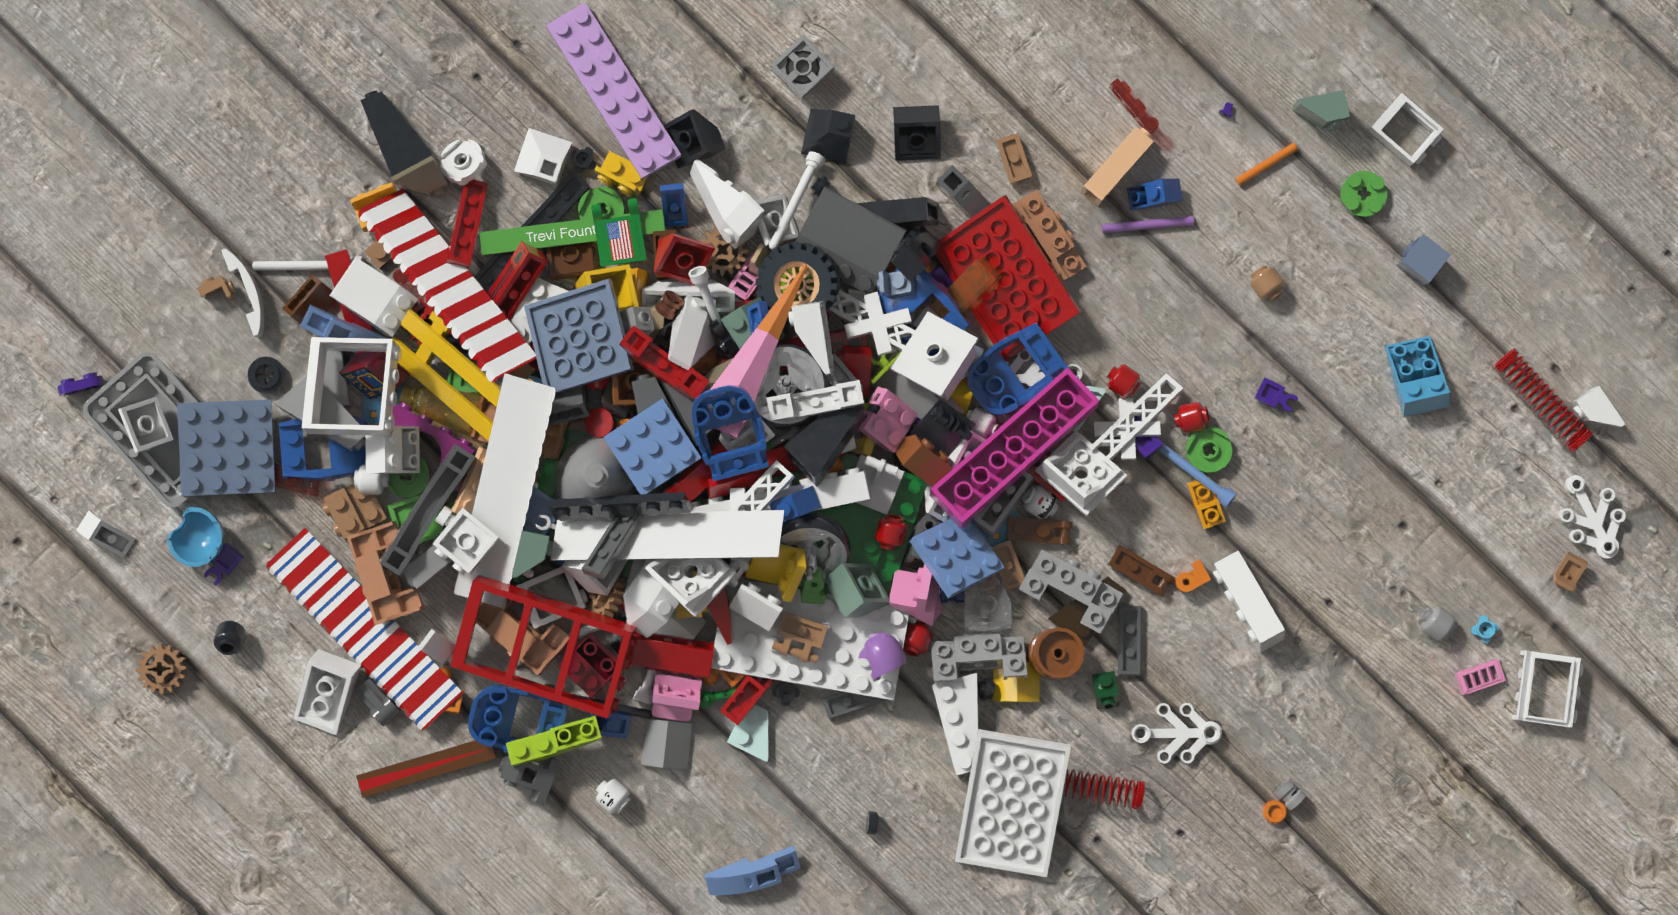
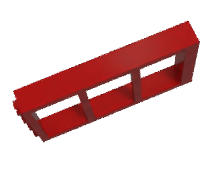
M478 575L472 581L450 666L608 719L613 712H617L620 705V699H617L619 691H623L626 683V678L623 676L625 669L628 670L632 662V656H629L631 648H635L638 640V635L635 634L637 627ZM484 591L525 604L507 672L466 659ZM533 607L574 620L556 688L515 675ZM582 623L623 636L604 705L564 692Z

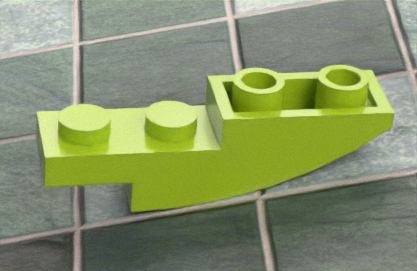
M596 716L550 728V731L508 742L506 747L511 765L514 767L531 761L538 762L598 741L602 737Z

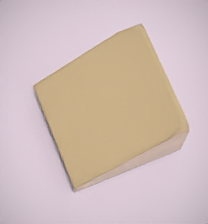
M759 244L749 265V271L759 275L757 271L763 264V260L770 254L764 244Z

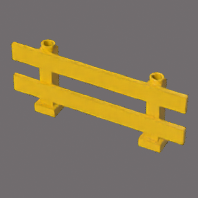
M411 309L408 310L401 325L422 344L415 354L398 338L394 337L393 340L401 348V359L398 363L489 442L493 421L434 371L430 365L437 355L496 408L501 387L495 382H490L483 371L445 339L452 328H447L443 324V317H438L435 311H432L429 319L433 321V324L430 326Z

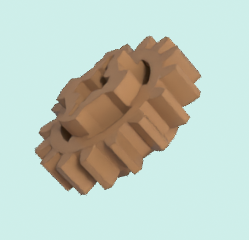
M714 227L712 235L709 232L705 233L708 238L707 240H700L702 243L715 246L706 269L712 267V274H715L718 270L722 277H724L725 271L733 275V268L740 271L739 263H746V259L742 256L748 254V250L743 249L747 242L745 241L738 246L739 253L737 258H735L733 255L734 247L726 241L719 240L717 237L722 235ZM729 246L727 249L728 255H718L720 253L719 247L726 248ZM719 262H728L729 265L719 266L716 264H718Z
M621 574L608 595L589 594L588 599L591 602L587 606L591 608L590 611L613 618V612H618V605H622L625 594L622 591L626 584L623 583L624 577H621Z
M158 644V649L150 646V653L142 652L145 658L137 660L141 664V668H137L136 672H141L142 674L138 681H145L143 688L151 686V693H156L159 689L160 694H165L166 688L169 692H174V685L182 686L179 679H186L187 676L182 671L188 669V666H182V662L186 658L178 657L181 652L180 650L173 652L172 645H168L165 649L164 644ZM167 655L171 656L176 664H172L168 660ZM155 656V661L148 665L150 659ZM161 665L171 668L163 672L153 670V668H158ZM173 672H176L175 677L169 682V677ZM148 674L156 678V683L150 679Z

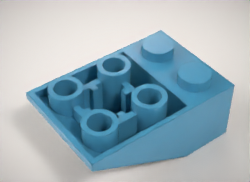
M1430 336L1385 346L1397 400L1403 417L1449 407L1450 391Z

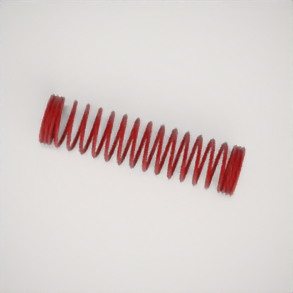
M1513 348L1493 368L1500 374L1521 359L1503 379H1506L1524 366L1508 383L1510 385L1523 374L1530 371L1513 389L1516 390L1535 376L1518 394V396L1522 395L1533 385L1540 382L1523 401H1526L1536 392L1546 387L1528 407H1531L1548 393H1550L1549 396L1533 412H1536L1546 403L1556 398L1538 418H1541L1558 404L1560 406L1544 423L1566 409L1549 426V429L1571 414L1554 434L1576 420L1559 437V440H1561L1565 435L1581 425L1578 431L1564 443V445H1567L1574 439L1567 446L1568 451L1574 452L1593 435V432L1589 428L1581 430L1584 423L1577 424L1579 417L1571 419L1574 415L1573 411L1566 414L1569 406L1561 408L1564 404L1563 400L1555 403L1559 395L1551 397L1554 389L1545 392L1549 384L1541 386L1544 378L1535 381L1539 373L1530 376L1534 367L1525 370L1529 362L1519 365L1523 361L1524 356L1515 359L1519 352L1516 348Z
M1067 769L1065 798L1067 797L1069 784L1074 772L1072 799H1074L1081 774L1079 800L1082 799L1088 776V802L1096 776L1095 803L1102 778V804L1104 803L1107 786L1111 779L1109 805H1111L1114 788L1118 780L1116 806L1119 805L1122 787L1125 782L1123 806L1125 808L1133 782L1131 809L1141 810L1145 792L1144 781L1138 780L1135 788L1134 779L1128 785L1127 779L1124 778L1120 786L1119 777H1116L1113 784L1111 775L1105 781V775L1102 774L1098 782V774L1095 773L1091 780L1090 772L1086 773L1083 781L1082 770L1079 771L1076 778L1075 769L1071 771L1070 776Z

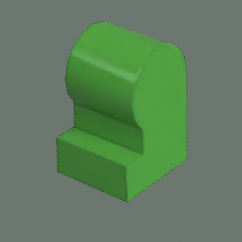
M817 566L815 573H812V580H807L805 573L802 576L800 587L801 603H825L823 570L819 566Z

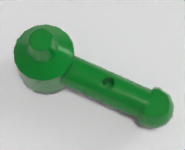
M739 686L715 693L702 691L700 693V706L709 708L714 702L729 699Z

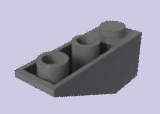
M953 165L936 181V186L969 218H972L991 205Z

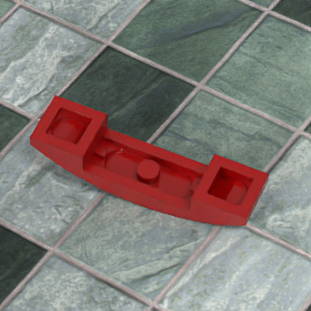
M633 325L619 345L653 375L695 400L710 381L690 367L689 370H686L668 360L669 354L651 342L652 338Z

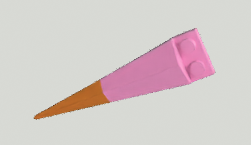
M807 264L802 267L711 389L727 385L740 386L746 389L753 402L755 401L806 272ZM746 420L715 429L736 440Z

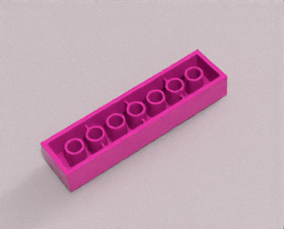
M1069 368L1065 369L930 489V497L962 529L1098 408V398Z

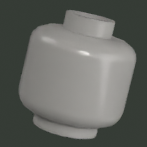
M1435 606L1432 609L1427 608L1420 617L1422 620V631L1434 640H1446L1456 629L1454 616L1440 606Z

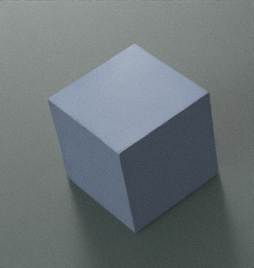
M1422 234L1415 241L1412 240L1401 254L1403 257L1397 266L1421 285L1425 286L1431 282L1451 255Z

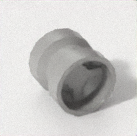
M1291 778L1283 782L1274 792L1278 799H1282L1285 802V807L1289 811L1293 810L1306 797L1302 790H1298L1295 787V783Z

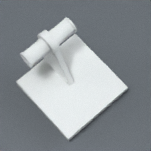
M861 455L856 468L860 467L861 471L866 470L872 498L856 503L883 514H888L904 471L886 463L884 459L878 460L869 455L867 457Z

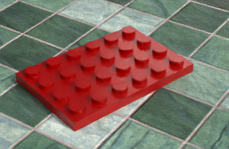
M1007 195L1002 196L938 240L941 247L935 255L993 345L1036 322L1044 334L1047 335L1081 312ZM1018 339L999 353L1005 361H1008L1026 348Z

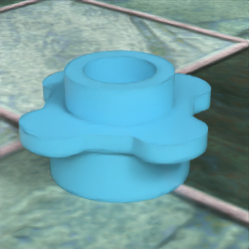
M1482 615L1478 618V623L1471 627V633L1479 636L1483 643H1488L1495 632H1498L1499 626L1488 620L1487 616Z

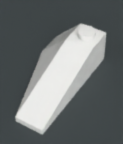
M696 159L691 168L690 175L719 233L727 243L737 248L755 235L765 210L745 191L738 192L733 188L732 182L729 180L726 182L719 179L716 171L699 159Z

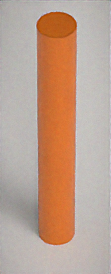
M1292 143L1235 178L1238 186H1241L1298 151L1295 143Z

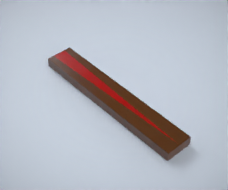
M475 740L356 775L362 798L493 760L497 756L494 746L488 747Z

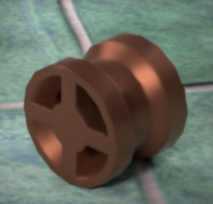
M666 290L662 296V301H658L655 308L663 317L673 320L677 316V310L681 309L685 302L677 293Z

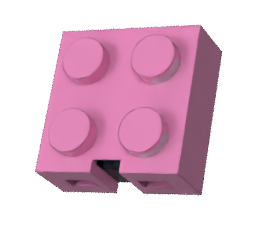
M877 387L868 402L870 404L868 409L864 410L865 420L858 430L883 450L895 453L918 414L888 389Z

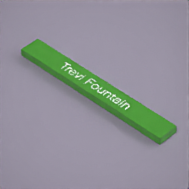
M663 209L639 212L643 236L653 235V231H665ZM629 213V214H621V215H613V216H605V217H603V220H604V219H610V218H616V217L629 216L630 213ZM593 218L479 232L482 256L515 252L521 241L536 249L597 242Z

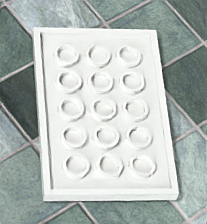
M978 729L955 862L1047 877L1071 750L1070 744Z

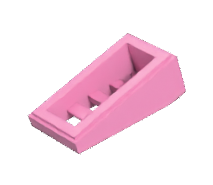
M752 252L728 286L743 301H748L758 285H755L756 277L746 271L755 252ZM744 275L754 283L750 285L741 278ZM740 283L749 290L744 292L736 285Z
M1499 659L1454 673L1461 695L1506 681ZM1494 665L1498 678L1493 679L1490 666ZM1482 669L1486 670L1489 679L1487 682H1485ZM1476 671L1481 683L1478 685L1473 674ZM1465 675H1469L1472 687H1468Z

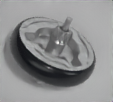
M777 344L754 401L763 422L768 427L777 430L797 429L811 422L817 415L771 421L766 394L772 389L778 396L788 393L793 394L796 388L802 392L827 388V376L812 354L805 348L794 344ZM780 366H787L788 376H779Z
M804 514L782 523L780 544L797 546V548L805 550L806 570L804 573L807 580H812V573H815L817 566L823 570V578H826L842 563L849 562L851 555L850 540L845 530L836 521L818 514ZM816 541H824L820 546L815 544Z

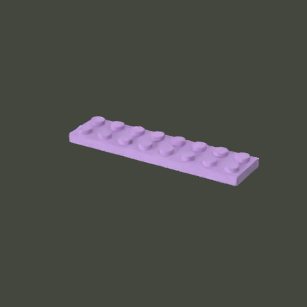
M586 3L579 5L546 25L547 30L641 180L681 157L679 150Z

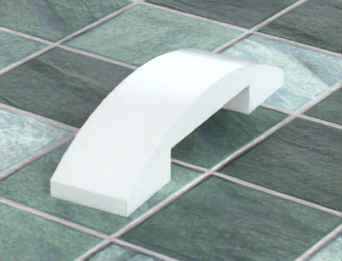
M223 249L221 251L229 272L232 274L240 272L254 312L246 314L253 335L260 338L264 330V306L257 283L245 264L229 250Z
M860 380L836 384V386L796 394L788 393L766 398L771 421L812 416L864 404Z

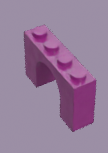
M403 402L400 405L396 404L393 406L394 426L419 427V432L429 434L439 443L441 461L437 469L453 444L458 445L472 455L474 454L475 450L472 449L473 444L462 437L460 441L452 437L453 432L442 425L438 429L432 425L433 420L424 414L418 417L412 413L413 408Z

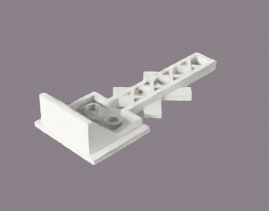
M839 290V294L836 296L837 302L828 311L850 323L844 325L848 339L867 334L874 336L878 356L892 353L891 346L902 351L891 367V370L947 401L977 356L974 348L978 342L977 337L930 312L926 313L917 329L913 330L905 325L912 323L909 309L906 308L883 314L878 292L864 295L865 303ZM854 305L857 312L845 314L843 307ZM869 316L868 319L862 320V317ZM894 327L895 333L888 335L887 329ZM912 336L906 346L902 344L901 338ZM939 349L935 356L928 355L930 350Z
M1166 373L1135 404H1133V398H1119V419L1116 422H1094V437L1099 438L1093 444L1079 432L1075 431L1035 471L1085 516H1088L1127 478V475L1111 460L1120 452L1121 460H1136L1135 437L1161 435L1160 421L1153 420L1183 392V387ZM1166 383L1174 391L1171 394H1161L1160 388ZM1157 401V408L1145 409V402ZM1134 416H1141V421H1134ZM1100 446H1110V453L1105 456L1098 448ZM1083 470L1088 476L1080 479L1076 477L1075 473Z
M776 460L746 493L745 488L730 489V511H746V506H751V511L765 510L795 477ZM778 469L786 475L780 483H772V475ZM759 489H767L765 500L756 501V492ZM721 558L655 559L645 567L646 571L695 617L704 610L737 574ZM697 567V575L693 578H688L689 568Z

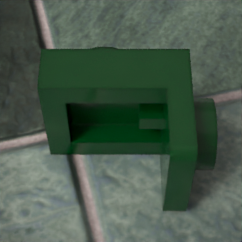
M1115 671L1092 674L1096 708L1098 710H1111L1120 706Z

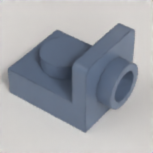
M879 271L877 287L882 295L894 298L915 294L914 279L909 282L900 271L892 273Z

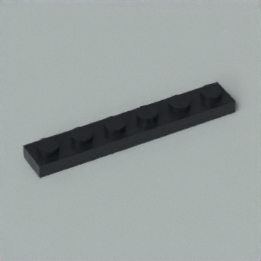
M685 492L556 499L550 500L549 509L555 520L568 521L572 519H611L613 517H635L642 515L657 516L660 514L679 515L681 513H690L691 503Z

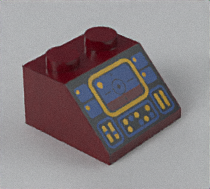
M358 351L342 368L339 374L369 399L382 396L386 352ZM397 363L399 381L395 383V391L410 375L399 363Z

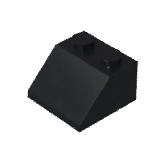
M939 105L893 107L895 161L941 159Z

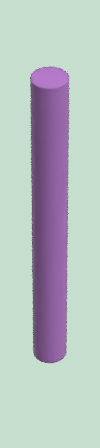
M1194 217L1101 224L1102 233L1191 226L1194 225Z

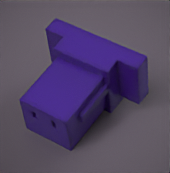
M1227 102L1223 110L1220 109L1218 113L1231 118L1233 114L1230 113L1233 104Z

